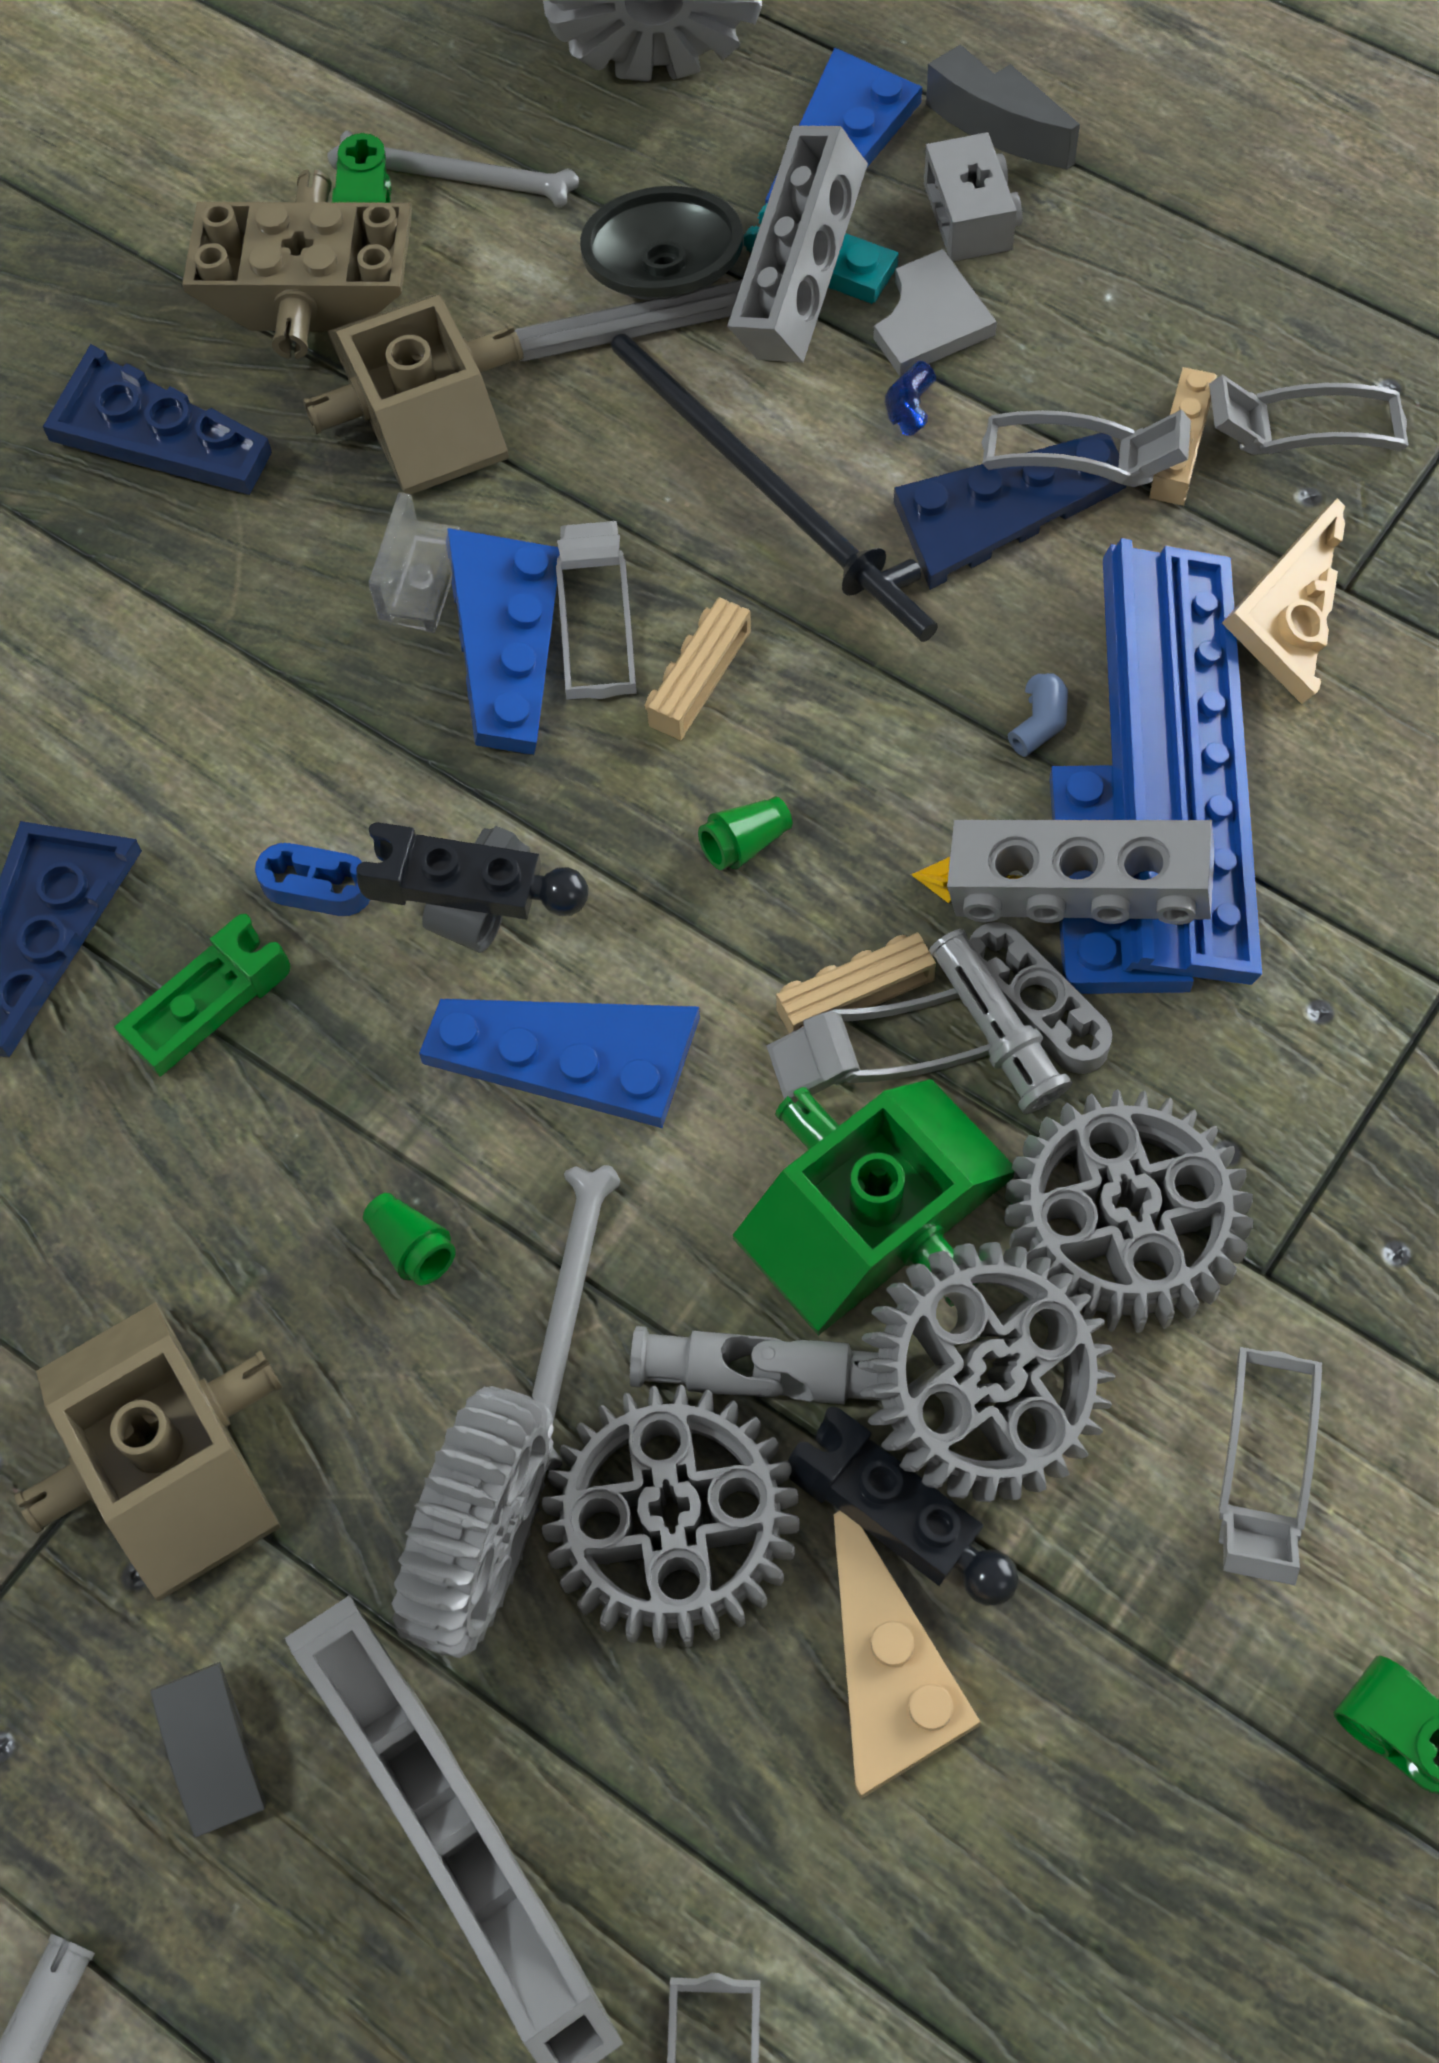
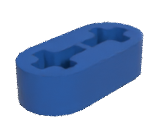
M278 843L264 850L256 861L255 873L264 895L270 901L279 905L336 916H350L359 913L370 902L361 893L357 883L356 868L362 861L353 855L293 843ZM287 866H294L297 875L287 874L283 882L276 881L274 873L283 874ZM345 877H352L355 886L346 885L342 893L334 892L332 884L340 885Z

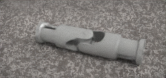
M636 1326L634 1330L630 1359L631 1387L641 1388L645 1381L685 1384L688 1392L704 1393L706 1390H710L712 1394L756 1397L783 1395L797 1400L832 1404H845L848 1398L881 1401V1399L862 1398L860 1395L861 1390L878 1384L877 1373H870L858 1367L860 1361L878 1358V1352L851 1350L849 1343L817 1340L786 1342L772 1337L693 1331L690 1337L649 1334L647 1327ZM748 1355L752 1356V1362L754 1363L752 1377L743 1376L728 1367L734 1360Z

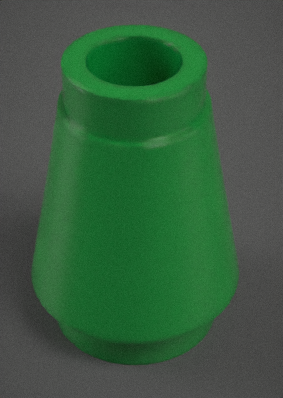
M777 796L768 800L712 813L709 815L707 823L701 825L698 829L699 842L706 858L716 869L723 870L727 867L739 869L784 832L790 830L793 825L792 816L787 805Z
M383 1193L375 1197L365 1208L363 1213L364 1223L369 1227L401 1279L413 1280L417 1285L421 1286L427 1285L440 1278L451 1266L455 1258L456 1249L450 1242L451 1235L447 1229L401 1200H398L391 1193Z

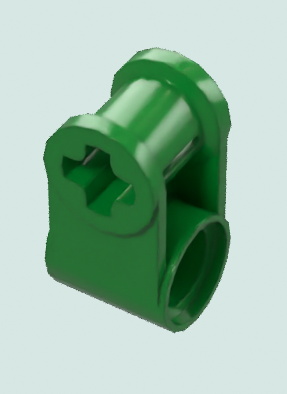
M366 133L353 134L345 138L337 151L336 186L333 188L332 202L391 203L392 187L390 176L385 171L386 153L382 141L376 136Z
M1376 1656L1333 1712L1334 1717L1353 1738L1371 1751L1383 1756L1420 1788L1430 1793L1439 1794V1767L1433 1761L1438 1751L1436 1747L1439 1746V1699L1430 1693L1421 1681L1404 1667L1387 1657Z

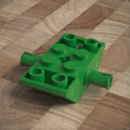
M932 1079L883 1091L840 1126L812 1097L811 1092L806 1087H801L793 1092V1095L798 1099L796 1103L787 1096L775 1112V1116L785 1123L806 1146L808 1151L782 1170L733 1233V1240L818 1336L904 1266L924 1264L931 1271L928 1256L943 1250L945 1252L948 1251L953 1259V1248L943 1238L944 1234L1014 1177L1015 1171L1012 1169V1163ZM869 1190L872 1194L876 1196H871L867 1194L866 1191ZM885 1191H886L887 1193H889V1194H887V1195H885V1196L877 1197L878 1195H881V1194L884 1193ZM973 1283V1286L976 1288L979 1283ZM943 1296L945 1302L950 1307L954 1306V1303L948 1297Z

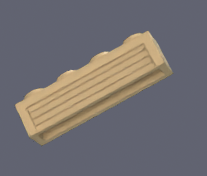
M1182 368L1170 415L1182 409L1191 420L1188 460L1154 474L1149 499L1184 506L1211 404L1209 383L1217 378L1215 373Z
M721 597L717 598L711 609L706 608L699 619V628L693 636L688 635L686 637L677 662H671L667 666L662 685L658 691L654 689L650 692L645 703L649 727L680 741L751 632L750 610L744 607L741 608L739 605L728 602V600Z
M918 932L908 937L906 935H899L891 939L881 949L874 952L865 950L856 954L851 959V962L839 967L831 965L823 968L812 979L802 983L801 981L788 983L776 994L777 1012L790 1034L803 1027L805 1019L832 1011L833 1009L874 1007L924 984H928L934 981L936 962Z

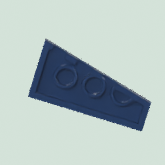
M90 344L43 425L47 438L51 442L250 495L272 454L267 437L212 408L205 411L193 405L186 394L171 386L167 390L148 381L143 371L128 363L123 367L108 359L105 351Z
M1104 433L1026 452L1065 454L1089 458L1115 467L1119 465V452L1110 435ZM984 464L894 487L893 502L928 587L931 590L947 582L949 573L967 564L972 569L991 559L992 551L1015 539L1022 543L1039 534L1040 526L1057 517L1066 520L1126 488V485L1102 476L1060 467L1020 466L988 470Z
M20 821L0 876V1056H11L141 854L142 850L136 839Z

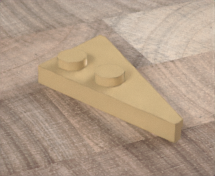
M1338 498L1321 512L1222 622L1301 704L1315 695L1321 685V679L1314 676L1318 652L1327 645L1329 632L1327 616L1332 611L1338 571L1331 569L1334 548L1343 541L1345 528L1343 518L1345 505Z
M838 1511L834 1514L835 1546L853 1750L855 1790L860 1799L978 1728L981 1721L863 1528L843 1512Z

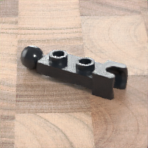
M380 822L369 826V834L374 840L376 857L383 862H361L356 868L358 887L361 893L369 900L405 905L408 900L525 920L528 919L532 900H540L552 914L572 916L582 910L588 899L589 891L583 876L577 870L569 867L555 868L546 873L545 876L539 875L541 861L538 853L416 835L412 827Z
M829 1407L816 1433V1441L828 1452H823L808 1442L798 1443L788 1460L792 1471L789 1479L820 1503H824L825 1500L830 1502L938 1586L943 1583L952 1569L955 1568L963 1574L965 1591L974 1601L984 1606L1001 1605L1014 1596L1019 1578L1016 1564L1007 1554L996 1549L978 1551L971 1545L984 1525L936 1488H930L922 1484L923 1479L916 1473L907 1472L900 1468V1461L875 1442L869 1440L872 1433L838 1407Z

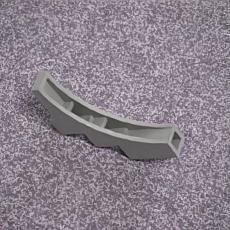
M347 1596L285 1637L292 1655L346 1735L415 1847L476 1953L520 2038L537 2063H597L624 2044L559 1927L527 1880L498 1826L463 1774L440 1730L408 1681H405L351 1596Z

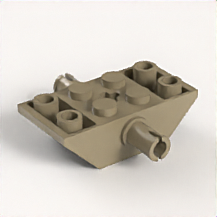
M309 169L299 174L295 202H197L182 283L184 292L250 331H275L272 339V348L278 355L284 358L291 359L292 343L295 341V358L300 359L308 351L309 331H330L378 314L402 294L412 216L411 203L328 202L332 182L324 172L315 169L311 187H308Z
M439 294L428 295L328 331L329 339L348 376L349 384L312 398L307 397L303 399L304 407L314 432L319 434L323 430L362 417L364 421L369 420L405 497L509 459L508 449L481 373L515 360L520 361L524 358L520 340L511 324L503 329L466 341L461 336L443 298Z
M154 1302L36 1371L45 1408L70 1454L68 1457L70 1464L25 1491L14 1494L17 1505L20 1508H25L21 1513L35 1533L41 1532L47 1525L91 1500L96 1504L106 1525L145 1585L159 1602L281 1528L279 1521L227 1429L231 1425L229 1420L231 1416L273 1391L283 1388L262 1350H259L251 1358L210 1382H207L204 1377L200 1379L157 1302ZM156 1431V1437L147 1444L145 1437L149 1433Z

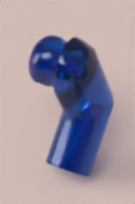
M921 360L916 361L888 389L885 395V407L889 420L893 425L898 424L902 433L906 436L914 435L928 422V414L919 406L921 403L920 396L936 381V375L933 369Z

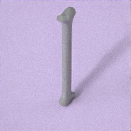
M348 130L340 135V144L345 138L353 135V133ZM339 145L330 150L327 155L329 163L335 169H337ZM384 147L386 170L544 195L552 200L554 206L559 209L567 204V194L579 185L577 174L568 168L555 174L541 173Z
M603 1165L593 1172H588L574 1166L564 1173L565 1180L574 1189L576 1202L532 1393L533 1400L545 1403L546 1407L549 1408L553 1417L552 1424L601 1204L604 1198L620 1185L617 1172L609 1165ZM552 1446L548 1455L551 1461L547 1469L548 1471L556 1470L563 1465L562 1458Z

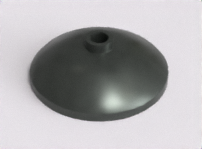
M682 186L644 188L611 200L589 218L581 233V255L586 269L593 278L620 294L649 300L678 298L705 289L719 280L733 267L742 252L743 227L740 217L734 208L722 198L709 192Z

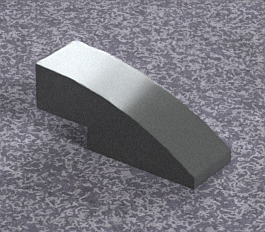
M961 44L928 63L926 105L950 124L970 136L988 132L995 148L1036 163L1062 169H1068L1075 165L1080 124L1011 64L994 74Z

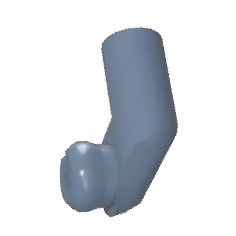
M1036 674L1026 684L1025 692L1032 694L1029 697V702L1032 704V716L1008 733V740L1012 748L1022 757L1028 756L1059 733L1067 723L1068 689L1063 680L1055 674Z

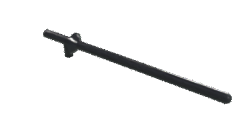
M618 334L613 338L611 343L613 352L844 569L842 591L844 594L849 596L856 595L866 589L921 642L929 640L935 634L938 628L937 623L900 590L921 578V569L915 560L908 559L882 571L886 562V552L883 549L874 548L858 551L626 334Z

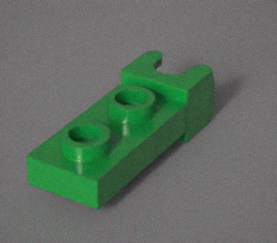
M239 914L210 938L212 943L210 947L114 1026L120 1038L159 1077L165 1074L252 998L257 996L261 999L289 974L291 968L289 959L277 942H270L257 952H253L259 947L260 938L252 926L249 915Z

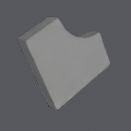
M941 249L896 268L895 283L901 295L900 301L890 316L874 325L875 342L898 375L902 376L995 336L997 322L944 249Z

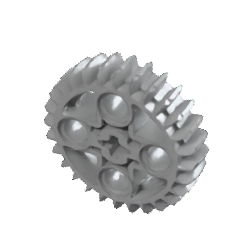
M1117 1089L1113 1092L1109 1107L1102 1108L1096 1097L1091 1093L1086 1098L1083 1115L1071 1104L1066 1103L1062 1107L1060 1124L1049 1117H1045L1041 1122L1039 1137L1028 1135L1024 1141L1023 1156H1016V1159H1014L1012 1169L1015 1171L1013 1177L1015 1180H1010L1007 1183L1005 1192L1006 1201L1012 1204L1006 1208L1004 1222L1006 1226L1017 1228L1013 1230L1010 1236V1248L1019 1246L1029 1250L1027 1252L1026 1266L1034 1258H1050L1051 1264L1047 1280L1056 1274L1069 1273L1073 1275V1279L1065 1292L1066 1296L1090 1295L1091 1300L1082 1309L1083 1319H1092L1097 1310L1107 1313V1327L1110 1332L1116 1329L1122 1315H1130L1135 1332L1140 1333L1145 1327L1149 1313H1154L1161 1327L1166 1329L1171 1325L1174 1318V1306L1190 1320L1195 1316L1199 1308L1198 1298L1211 1305L1220 1293V1285L1218 1283L1228 1286L1232 1282L1237 1272V1267L1233 1263L1239 1264L1243 1261L1248 1250V1244L1243 1240L1249 1237L1253 1228V1219L1245 1216L1253 1203V1194L1238 1191L1243 1186L1247 1177L1246 1169H1226L1235 1154L1234 1146L1215 1150L1212 1145L1218 1133L1217 1126H1212L1200 1134L1193 1128L1197 1116L1196 1110H1191L1181 1120L1172 1116L1173 1100L1171 1097L1165 1100L1159 1110L1148 1108V1098L1145 1090L1140 1092L1134 1106L1124 1105L1121 1093ZM1141 1141L1160 1147L1176 1156V1158L1150 1164ZM1096 1143H1107L1118 1149L1121 1156L1106 1159L1097 1155L1091 1146ZM1066 1155H1071L1074 1171L1080 1183L1056 1188L1045 1193L1047 1182L1056 1166ZM1186 1184L1195 1186L1202 1191L1206 1199L1198 1202L1186 1200L1179 1195L1175 1187ZM1101 1190V1197L1098 1203V1207H1096V1197L1098 1191ZM1118 1200L1120 1204L1124 1203L1125 1207L1116 1208ZM1139 1211L1137 1220L1135 1216H1131L1130 1212ZM1159 1214L1161 1219L1156 1230L1154 1225ZM1055 1218H1066L1077 1224L1081 1232L1074 1236H1063L1053 1231L1048 1222ZM1211 1226L1210 1236L1205 1249L1199 1258L1188 1268L1185 1263L1184 1251L1180 1246L1177 1236L1196 1232L1204 1227ZM1106 1255L1116 1283L1091 1275L1074 1263ZM1139 1261L1154 1262L1163 1269L1166 1277L1161 1280L1146 1279L1137 1272L1134 1264Z
M989 1242L982 1244L977 1254L974 1244L968 1243L953 1248V1259L948 1251L945 1252L943 1250L932 1253L928 1256L931 1271L924 1264L911 1265L906 1269L913 1289L900 1282L893 1283L886 1288V1291L897 1303L898 1306L896 1308L879 1306L871 1311L878 1320L886 1325L884 1332L865 1333L862 1336L864 1342L879 1348L878 1358L860 1361L858 1367L870 1373H877L878 1384L861 1390L860 1395L862 1398L881 1399L883 1409L869 1417L868 1422L871 1425L891 1424L894 1431L883 1441L882 1447L885 1450L895 1451L907 1446L909 1449L900 1464V1468L907 1472H915L926 1465L922 1484L930 1488L942 1487L947 1480V1494L951 1497H967L972 1489L973 1499L981 1502H991L995 1500L996 1491H998L1000 1498L1004 1500L1020 1499L1022 1485L1030 1492L1046 1490L1044 1472L1053 1478L1069 1476V1471L1062 1454L1068 1458L1083 1459L1089 1456L1087 1450L1078 1440V1436L1080 1434L1100 1435L1103 1432L1102 1428L1092 1421L1089 1416L1092 1409H1109L1112 1406L1110 1401L1096 1395L1097 1384L1113 1381L1116 1377L1113 1373L1097 1368V1358L1111 1353L1113 1348L1110 1345L1094 1344L1091 1333L1103 1326L1105 1321L1102 1318L1084 1320L1080 1311L1091 1300V1296L1079 1294L1067 1297L1065 1292L1073 1279V1275L1069 1273L1056 1274L1047 1280L1051 1259L1045 1257L1034 1258L1026 1266V1248L1012 1247L1002 1255L1000 1243ZM973 1283H991L1006 1286L1020 1292L1024 1296L1020 1302L1009 1306L1003 1313L996 1316L985 1301L982 1293L973 1286ZM943 1296L948 1297L957 1309L958 1319L951 1332L945 1331L939 1325L936 1318V1308ZM1036 1313L1045 1319L1048 1326V1338L1042 1348H1039L1030 1336L1029 1326L1031 1319ZM913 1334L935 1365L907 1386L906 1358L909 1342ZM978 1336H979V1337L999 1336V1339H989V1340L973 1341V1340L977 1339ZM996 1358L993 1362L994 1366L987 1373L991 1383L977 1384L981 1380L980 1376L987 1369L983 1359ZM1063 1360L1064 1385L1061 1401L1058 1405L1040 1377ZM932 1394H935L941 1400L945 1414L942 1424L935 1431H932L923 1419L924 1403ZM980 1402H997L995 1406H974ZM1025 1410L1033 1416L1036 1422V1434L1028 1446H1025L1020 1441L1017 1434V1423ZM976 1427H979L991 1447L1002 1459L989 1461L975 1460L949 1450V1446L962 1440Z
M682 1385L677 1387L673 1404H663L657 1387L652 1386L649 1391V1406L638 1408L630 1393L623 1395L625 1414L618 1418L605 1406H600L598 1411L603 1428L598 1433L585 1424L579 1423L577 1431L585 1446L582 1451L567 1445H561V1457L571 1469L569 1472L549 1471L548 1480L553 1488L563 1493L560 1496L543 1497L542 1507L547 1515L559 1517L560 1520L543 1525L542 1534L547 1542L564 1543L549 1552L548 1559L551 1567L554 1569L572 1566L560 1578V1585L565 1593L569 1594L582 1587L586 1588L577 1601L579 1611L583 1615H588L601 1604L604 1606L600 1617V1625L606 1632H610L619 1619L624 1618L627 1620L626 1637L628 1642L636 1643L643 1627H652L656 1647L661 1649L665 1646L669 1629H679L685 1647L690 1648L693 1646L694 1639L693 1626L704 1624L711 1638L718 1640L720 1638L719 1617L727 1614L738 1627H743L746 1622L741 1603L745 1599L761 1609L767 1605L766 1594L759 1585L762 1580L776 1586L782 1585L784 1574L772 1560L776 1558L791 1561L794 1558L795 1547L792 1543L780 1538L779 1535L797 1533L799 1531V1518L796 1515L784 1513L780 1510L797 1505L798 1490L796 1488L777 1487L789 1479L792 1472L790 1463L788 1461L774 1464L768 1463L778 1454V1441L775 1437H771L756 1444L755 1441L760 1434L761 1423L754 1416L739 1428L736 1425L739 1410L738 1404L735 1401H731L721 1414L718 1415L713 1413V1394L710 1390L704 1392L698 1406L695 1407L688 1404L686 1390ZM691 1434L702 1435L719 1443L730 1451L742 1465L697 1472ZM660 1435H669L680 1443L678 1451L671 1458L665 1460H654L647 1457L643 1452L646 1444L652 1438ZM629 1444L634 1481L590 1487L594 1476L603 1463L619 1448ZM738 1491L752 1494L759 1501L757 1510L752 1515L743 1519L730 1517L721 1509L724 1499ZM701 1496H708V1507L712 1524L703 1525V1514L699 1499ZM668 1497H672L673 1503L677 1504L680 1513L678 1516L679 1525L675 1526L676 1531L674 1534L669 1533V1529L665 1527L662 1519L664 1514L663 1506L667 1505L666 1499ZM638 1506L637 1511L644 1534L635 1535V1527L629 1507ZM610 1512L617 1515L620 1519V1524L616 1532L610 1537L592 1539L584 1534V1526L587 1520L594 1514ZM755 1541L742 1567L724 1585L713 1590L708 1549L747 1544ZM697 1542V1545L688 1546L687 1544ZM662 1547V1550L653 1551V1548ZM644 1558L646 1582L651 1599L645 1600L619 1588L604 1575L597 1564H611ZM688 1570L700 1579L697 1590L690 1597L682 1600L672 1599L661 1591L664 1579L671 1572Z
M490 1386L476 1391L475 1395L467 1398L465 1408L457 1411L455 1424L446 1430L445 1442L441 1450L435 1451V1463L429 1477H424L425 1487L419 1502L414 1505L416 1512L411 1527L405 1533L408 1536L405 1550L398 1559L401 1564V1570L394 1582L397 1593L392 1602L395 1611L392 1619L400 1638L412 1642L413 1645L444 1656L449 1655L461 1658L474 1651L477 1643L484 1640L487 1628L493 1626L496 1611L498 1608L503 1607L506 1591L509 1585H513L514 1573L519 1561L523 1559L522 1553L528 1537L532 1535L530 1530L534 1517L539 1511L540 1495L546 1486L544 1478L551 1463L548 1455L554 1444L551 1439L554 1426L552 1424V1414L545 1403L533 1400V1397L506 1388L503 1390Z

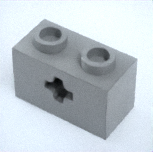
M988 132L926 144L924 186L945 248L952 262L1013 250L1015 226L1022 224V206L1017 192L1010 193L1007 185L1008 169L1006 159L1003 153L996 154Z

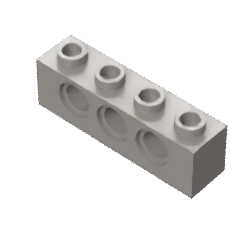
M793 126L727 326L757 360L804 363L868 165L841 126Z
M954 820L947 888L955 915L967 917L978 922H992L1000 917H1029L1034 921L1042 923H1054L1061 921L1063 918H1093L1108 924L1122 923L1128 919H1159L1164 923L1175 925L1187 924L1194 919L1211 920L1214 870L1212 820ZM1016 870L1029 871L1028 874L1021 878H1005L1009 873ZM1087 870L1094 872L1084 879L1069 878L1070 875L1077 871ZM1143 871L1159 873L1148 880L1133 878L1134 875Z

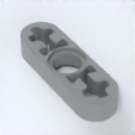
M999 922L987 923L977 928L969 939L970 943L992 977L997 981L1001 991L1023 1025H1031L1039 1030L1043 1036L1040 1044L1041 1047L1062 1068L1069 1072L1086 1074L1100 1068L1107 1059L1112 1042V1030L1108 1021L1015 928ZM988 946L994 952L1005 948L1007 950L1006 965L997 957L988 962L984 960L985 947ZM1011 970L1016 976L1012 983L1008 985ZM1042 985L1054 993L1056 1002L1046 1010H1034L1023 1003L1020 993L1028 986ZM1066 1010H1069L1067 1023L1065 1025L1060 1019L1062 1018L1064 1012ZM1071 1031L1080 1038L1088 1033L1094 1037L1092 1050L1085 1045H1080L1075 1049L1070 1047Z

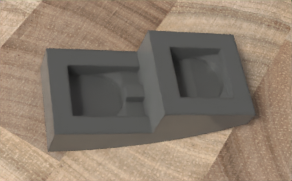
M221 1662L152 1688L150 1693L160 1732L194 1837H199L265 1810L267 1801L242 1736L245 1728Z

